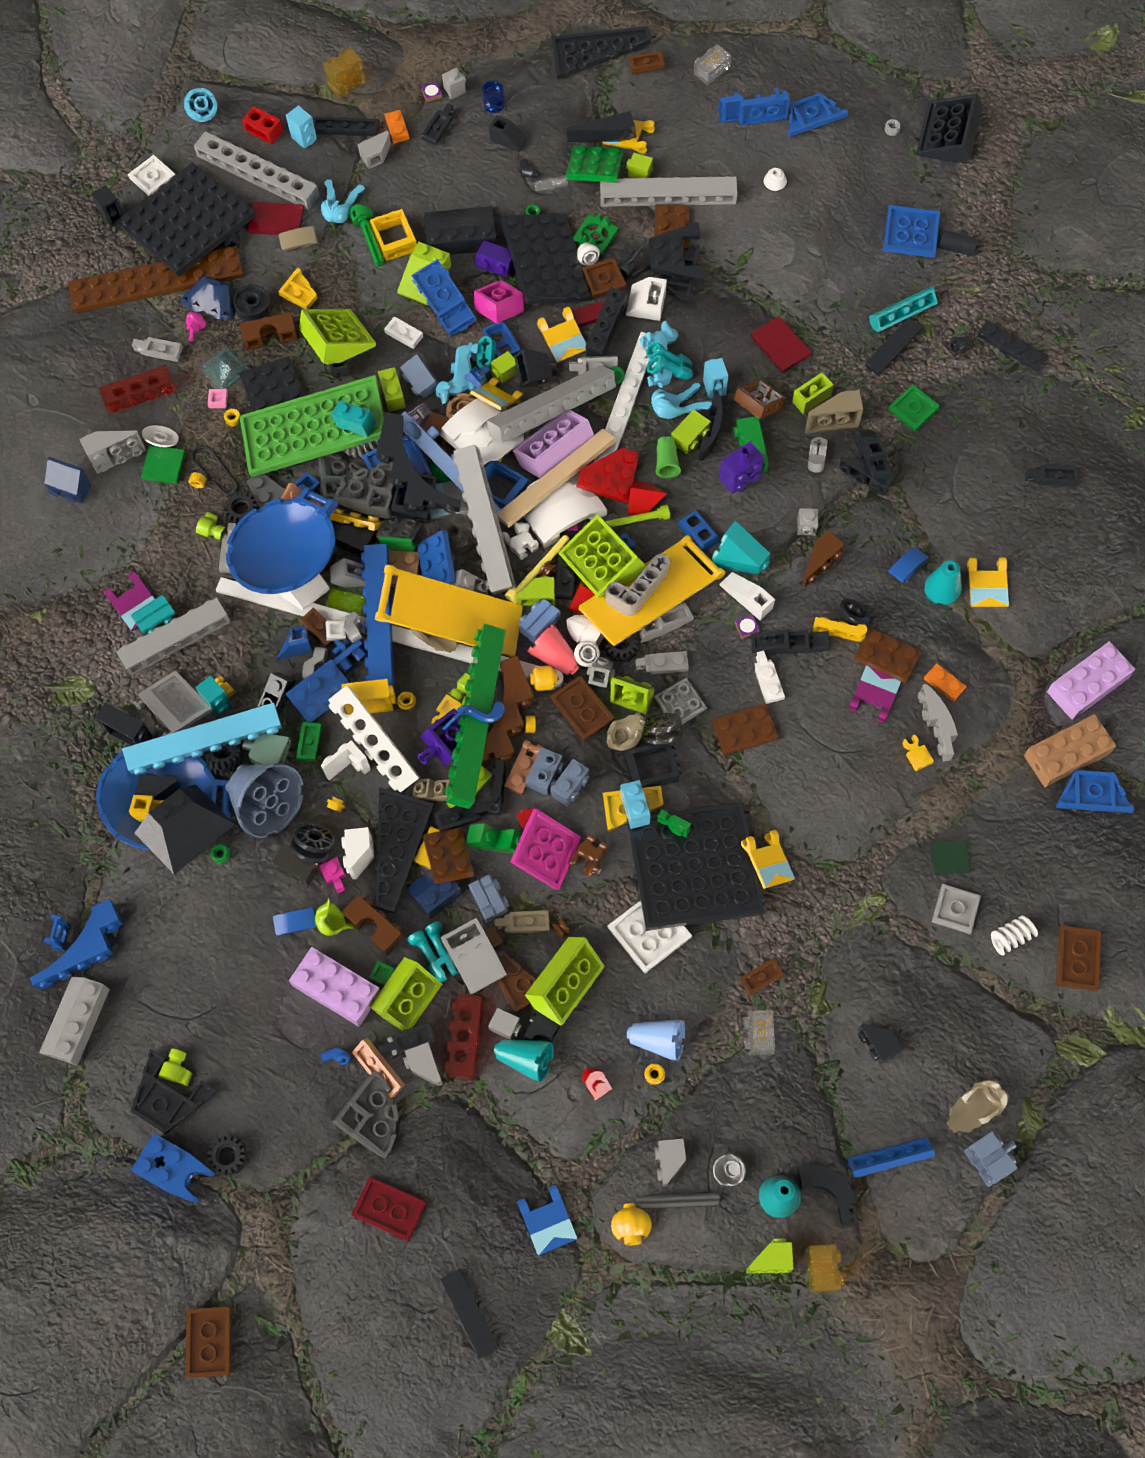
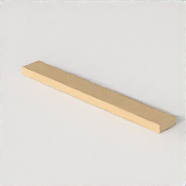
M605 429L600 430L497 513L498 520L508 528L614 444L616 442L615 437Z

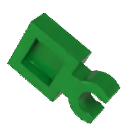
M661 809L657 821L668 825L674 834L687 837L690 832L691 823L676 815L671 816L668 812Z

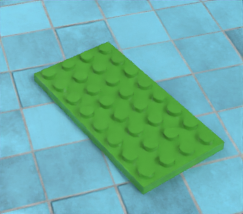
M373 375L241 415L240 423L249 475L255 477L379 440L384 421V411L376 376ZM339 401L371 411L376 425L369 437L337 427L331 414Z

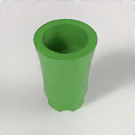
M670 436L661 437L658 439L656 475L661 478L676 477L680 474L681 468L678 462L675 440Z

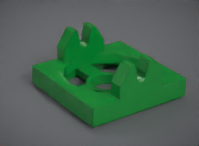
M601 213L596 217L588 214L574 235L573 240L578 246L584 243L596 246L600 251V256H603L618 233L619 228L610 224L607 216L603 219ZM591 225L598 226L596 230L590 231L586 229ZM603 229L607 230L608 238L602 236L601 232ZM597 233L600 235V238L594 240L590 236Z

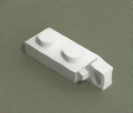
M764 651L757 652L756 659L758 663H755V673L765 703L784 700L785 695L771 659L767 660Z

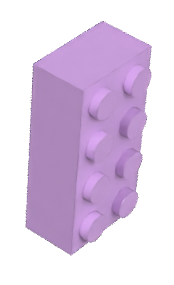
M569 410L550 420L516 447L513 452L520 467L541 478L592 438L594 433L588 419Z
M1109 641L1054 681L1047 693L1074 720L1129 679L1135 668Z
M313 947L310 948L289 980L293 987L358 1027L365 1020L371 1010L370 1005L380 992L379 987Z

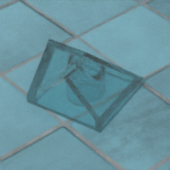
M227 347L199 366V369L219 389L226 388L238 379L240 372L249 370Z

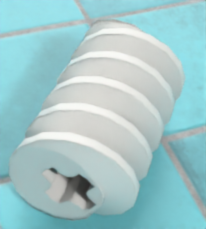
M1022 915L1018 917V920H1012L1011 923L998 928V931H993L991 933V940L996 951L1000 955H1004L1003 949L1010 952V945L1017 948V941L1021 945L1025 944L1023 937L1030 941V933L1037 937L1038 932L1034 924Z

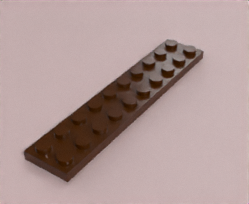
M237 246L211 251L179 277L161 262L67 282L72 310L75 314L188 290L205 276L225 282L244 278L238 248Z

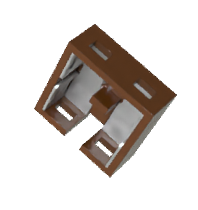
M762 379L751 382L748 392V384L739 387L734 397V400L740 406L746 408L759 419L781 410L786 400L784 395Z

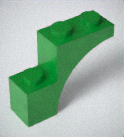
M485 823L470 825L465 843L478 850L514 854L523 833L516 829L499 831Z

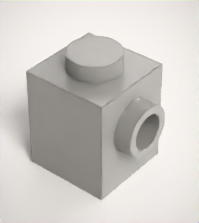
M457 68L442 74L443 87L451 99L466 93V78Z
M799 508L797 535L816 536L818 509Z
M497 1008L488 1027L490 1031L512 1040L513 1036H518L522 1025H519L520 1018Z

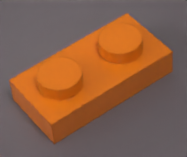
M401 110L384 113L393 144L409 140V134Z
M937 663L924 677V680L953 702L956 701L967 687Z

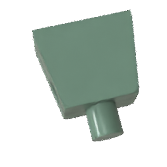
M267 733L259 735L260 737L255 739V741L244 740L242 749L250 752L248 757L255 765L284 764L292 745L289 737L273 734L267 735Z

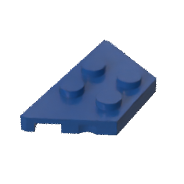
M822 93L794 101L789 106L788 136L792 137L848 117V111L838 108L836 106L837 103L827 99Z
M1075 770L1056 804V808L1123 813H1132L1134 811L1133 805L1129 804L1125 796L1126 792L1119 785V780L1114 772Z

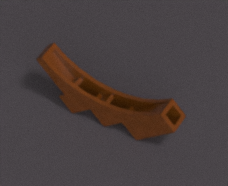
M518 656L500 662L504 679L503 705L505 710L502 717L495 722L486 736L482 763L491 760L493 756L495 760H503L505 763L512 760L515 754L508 735H517L524 729V723L518 707L526 708L534 702L533 693Z

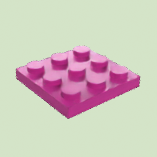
M533 809L510 863L551 888L559 890L569 868V861L573 858L581 836L540 810Z

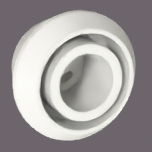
M779 168L769 170L764 177V185L772 191L781 190L786 186V176Z
M590 243L580 245L577 250V258L583 266L594 264L600 255L599 249Z
M583 641L576 646L574 656L580 665L590 667L598 661L600 652L595 643Z

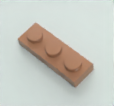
M368 1038L363 1039L353 1050L352 1053L369 1075L373 1070H376L383 1077L391 1089L390 1093H387L390 1099L394 1098L405 1086Z

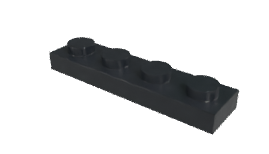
M988 320L977 334V337L1036 372L1048 357L1046 354Z

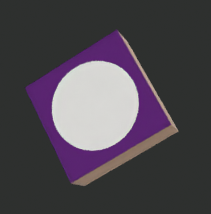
M437 82L421 86L427 103L442 98Z
M753 615L735 620V625L741 639L760 632Z

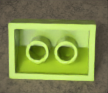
M404 957L374 999L370 1008L400 1030L411 1029L440 989L442 983L420 964Z

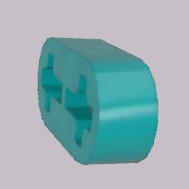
M488 336L480 338L478 342L477 365L479 368H482L484 366L483 362H486L485 364L491 370V362L495 360L496 343Z

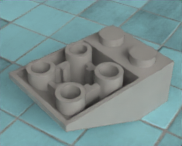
M137 430L96 431L79 439L97 474L105 472L109 468L122 464L126 460L139 456L146 451Z
M477 918L441 937L446 950L471 995L507 975Z

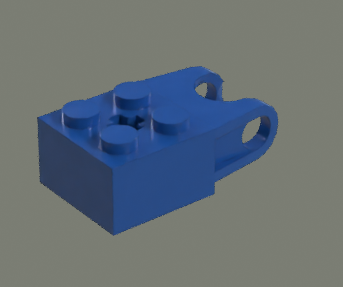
M153 1133L131 1169L132 1172L161 1189L196 1204L200 1199L196 1198L190 1191V1180L198 1174L212 1178L215 1175L212 1170L193 1155ZM162 1160L166 1163L164 1167L159 1165Z

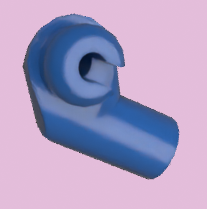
M339 1047L320 1053L323 1063L334 1059L341 1065H347L351 1059L349 1053Z

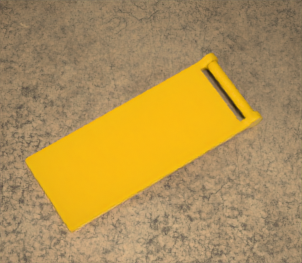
M686 535L680 542L661 553L667 555L670 559L668 575L635 615L627 616L606 603V595L598 598L596 595L579 605V610L615 646L713 581L721 579L725 575V571L719 568L693 542L689 535ZM683 547H688L713 574L710 575ZM652 559L645 563V565L647 566L652 561ZM635 580L627 583L624 586L629 588Z
M391 565L385 566L384 583L375 620L389 622L470 646H476V640H474L475 633L485 623L506 630L501 654L509 657L515 656L519 634V620L523 610L522 605L399 570ZM395 575L398 577L389 616L385 612L392 576Z

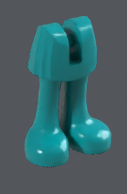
M652 342L648 346L646 354L652 358L647 365L649 373L657 374L662 369H667L673 373L674 377L684 380L692 378V361L683 354H678L677 356L672 354L658 342Z
M436 921L425 928V932L433 942L440 958H437L432 951L423 931L413 933L407 940L409 944L418 946L423 951L430 964L429 971L442 983L447 980L444 970L440 967L442 964H446V969L452 977L459 974V971L442 943L440 932L443 925L440 921Z

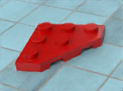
M621 448L587 465L580 470L576 487L627 504L634 481L639 453Z

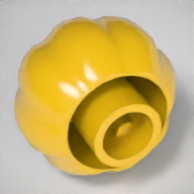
M635 1203L624 1204L623 1209L618 1211L611 1221L613 1234L618 1240L624 1241L625 1245L641 1244V1240L649 1235L652 1228L649 1215L644 1210L637 1208Z

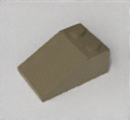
M846 390L809 411L805 434L858 428L863 412L860 391Z

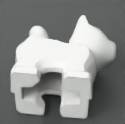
M527 522L514 523V530L517 535L510 538L507 532H502L506 544L520 560L528 556L525 553V548H528L533 553L538 549L539 545L538 541L534 540L529 533L530 525Z

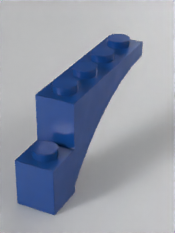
M110 899L91 907L92 913L77 940L56 962L40 973L30 977L33 986L37 989L49 988L53 982L68 979L72 973L87 970L91 964L106 961L109 958L108 956L113 955L105 933L116 931L123 923L115 904Z

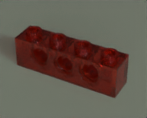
M167 364L99 387L104 405L109 414L177 391Z
M457 994V1000H453L452 1012H455V1019L450 1022V1032H453L452 1040L448 1041L447 1052L451 1054L450 1061L446 1060L445 1073H448L449 1079L474 1081L483 1005L482 996ZM470 1013L471 1018L468 1021H462L460 1019L461 1015ZM467 1033L469 1038L467 1041L461 1042L458 1040L459 1035ZM460 1053L467 1055L466 1060L463 1062L456 1061V1057Z

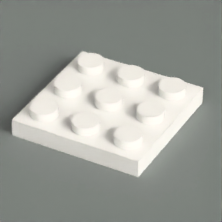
M641 901L608 925V929L644 974L692 938V935L685 926L646 931Z

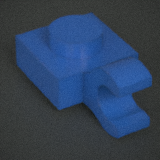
M486 364L481 369L475 366L465 377L475 388H478L487 381L485 374L490 368Z

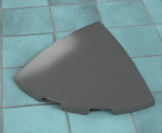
M334 453L319 457L320 495L327 499H333L340 485L352 479L353 473L362 469V467L354 461L348 463L342 460L341 455Z
M393 462L389 464L378 463L377 467L371 469L364 467L353 473L352 479L340 485L333 499L339 504L355 511L390 519L391 507L396 487L390 484Z
M373 1070L332 1123L363 1146L385 1159L396 1138L395 1130L398 1111L393 1098L390 1099L388 1093L391 1091L390 1087L376 1070Z

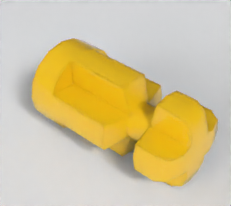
M220 676L215 679L228 698L234 695L235 690L228 682L223 683V677Z

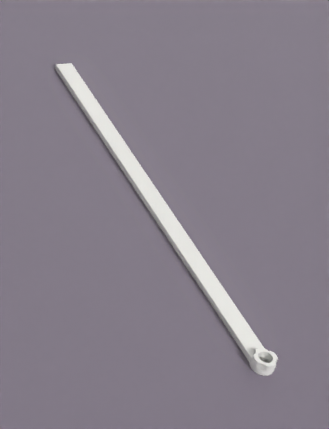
M222 577L216 588L218 593L304 616L314 607L327 621L345 620L346 623L345 616L350 614L315 603L301 610L278 594L253 592L236 581ZM358 616L364 627V622L367 621V618ZM392 625L393 642L464 662H473V657H471L473 647L458 644L456 650L451 653L445 650L436 651L433 647L421 641L411 630ZM501 656L500 662L509 658ZM520 661L525 676L529 680V674H532L534 667L539 666ZM557 669L553 670L557 671V678L559 680L552 690L563 685V675Z

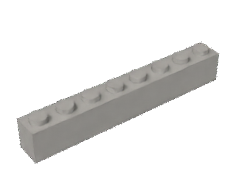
M730 176L623 178L617 179V183L600 182L601 207L655 206V204H736L737 179Z
M599 365L488 419L489 436L504 443L615 388L614 371Z
M473 444L455 450L453 462L459 470L458 481L460 485H463L464 492H462L465 503L468 504L469 510H467V515L473 523L472 533L474 538H477V552L483 560L481 567L487 575V589L493 594L506 592L509 589L516 588V583L480 449Z

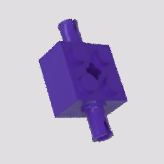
M751 441L721 460L719 480L732 494L743 492L747 484L752 481L755 482L761 477L764 456Z
M455 708L427 728L420 737L428 746L417 755L419 761L425 757L421 763L427 764L435 756L445 766L453 761L452 753L457 747L455 737L457 732L460 731L461 726L458 724L459 717L445 730L442 728L458 713Z

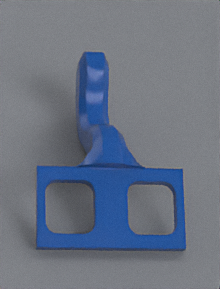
M496 702L489 714H485L470 705H463L457 709L458 713L442 729L445 730L460 715H471L481 722L493 723L502 717L505 710L504 705L501 702Z

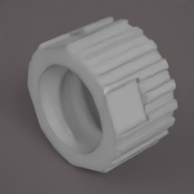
M895 119L888 120L885 125L886 134L890 136L897 135L900 131V122Z

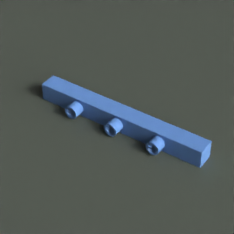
M404 411L401 414L404 416L403 431L464 492L463 485H460L458 481L459 470L453 462L455 455L450 456L434 440L440 432L434 426H431L426 432L409 413ZM494 501L495 509L498 513L501 508Z

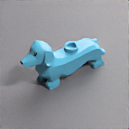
M665 320L661 324V331H656L653 334L648 332L646 336L640 338L641 346L648 348L652 342H658L668 350L667 344L676 341L678 332L671 328L667 320ZM662 369L659 373L654 374V378L652 376L647 377L649 387L659 385L660 388H663V386L668 385L672 372Z
M470 341L468 345H463L456 349L455 363H451V373H454L452 381H442L436 387V396L441 398L443 406L448 404L449 396H457V394L461 393L470 394L471 390L475 389L465 375L472 370L470 358L473 361L477 359L478 344L473 345V342Z

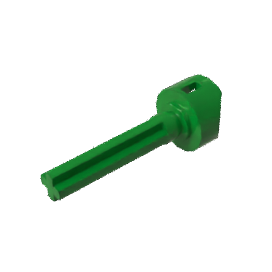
M355 204L349 210L354 226L362 228L375 265L377 267L384 265V259L370 220L375 218L372 208Z

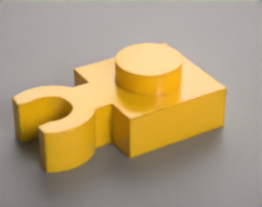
M446 694L436 709L440 714L432 719L431 724H434L436 720L442 718L453 708L457 710L462 704Z
M913 735L911 738L914 742L913 744H909L906 739L903 740L904 748L910 750L906 756L915 771L933 764L934 760L925 745L919 747L916 735Z

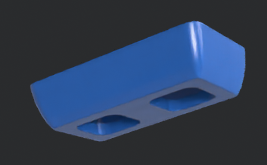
M504 321L494 323L483 329L484 335L491 339L497 333L503 335V340L495 342V353L498 357L502 355L500 349L505 346L511 348L512 351L509 353L512 356L520 351L519 345Z
M697 510L682 518L677 524L684 534L689 535L703 552L720 542L719 536ZM693 516L700 520V523L695 527H691L687 523V520ZM706 529L712 536L703 541L698 536V533Z

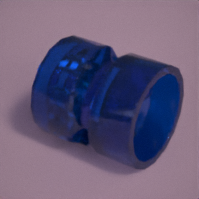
M496 80L487 81L482 87L484 108L489 113H498L505 106L503 85Z

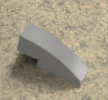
M682 603L644 626L635 634L638 636L639 643H643L692 621L694 617L687 604Z

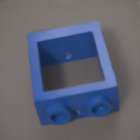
M497 460L490 461L484 465L488 481L496 473L515 484L504 500L492 494L493 500L501 509L523 493L527 486H529L527 478Z

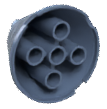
M286 764L240 765L225 787L239 825L246 833L258 838H265L273 832L278 833L288 826L296 816L303 800V794H301L302 778L294 768Z

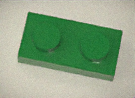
M302 722L296 755L297 760L317 761L322 724Z

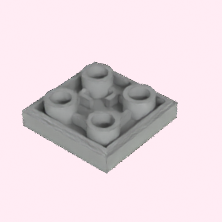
M687 678L654 696L655 701L674 729L707 710V707Z

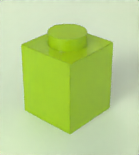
M633 153L632 158L628 159L626 165L628 177L649 178L653 169V158Z
M508 351L491 362V374L500 380L502 384L518 374L515 358Z

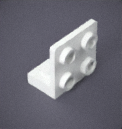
M352 741L341 745L338 752L333 756L330 755L325 758L321 765L328 780L332 779L350 763L358 772L361 770L364 774H367L371 770L366 756Z

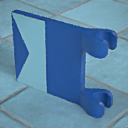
M556 1185L549 1187L553 1202L531 1212L524 1198L517 1201L538 1256L577 1239Z

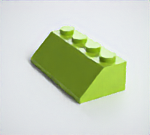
M568 937L525 996L535 1010L557 1024L563 1025L605 966L586 938Z

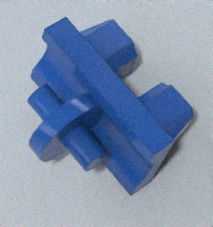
M338 639L334 642L337 647L332 652L335 655L340 651L342 653L332 661L343 672L352 667V664L347 660L350 654H352L357 662L366 655L361 647L362 643L360 640L353 643L347 649L346 646L350 644L347 639L342 643Z

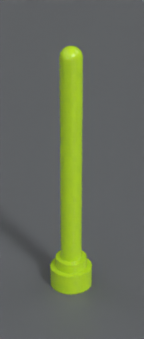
M663 505L657 511L605 522L610 527H616L655 518L668 520L670 519L668 505Z

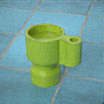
M207 512L205 517L202 516L199 519L196 533L205 537L214 536L215 539L222 541L223 534L226 533L227 528L222 525L217 526L218 516Z
M464 673L457 681V688H453L448 693L459 703L463 701L464 696L467 694L465 685L470 678V675Z
M171 1049L169 1053L170 1059L163 1063L159 1076L188 1086L192 1073L181 1066V1062L185 1060L187 1054L177 1049Z

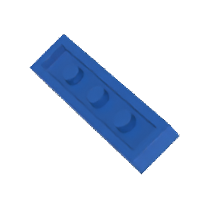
M926 1137L847 1158V1162L854 1178L935 1157V1152Z

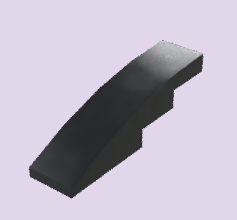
M780 630L751 634L752 653L764 651L765 654H795L831 651L830 633L828 630L809 633L808 630L796 632Z

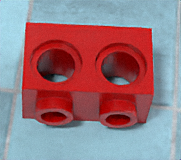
M255 106L242 119L246 132L271 145L283 132L281 120L278 117L272 116Z

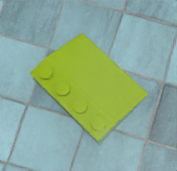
M351 309L301 310L299 329L325 364L341 363L376 346V342Z
M598 514L558 552L598 598L606 595L607 586L610 583L618 582L626 585L635 580L647 567Z

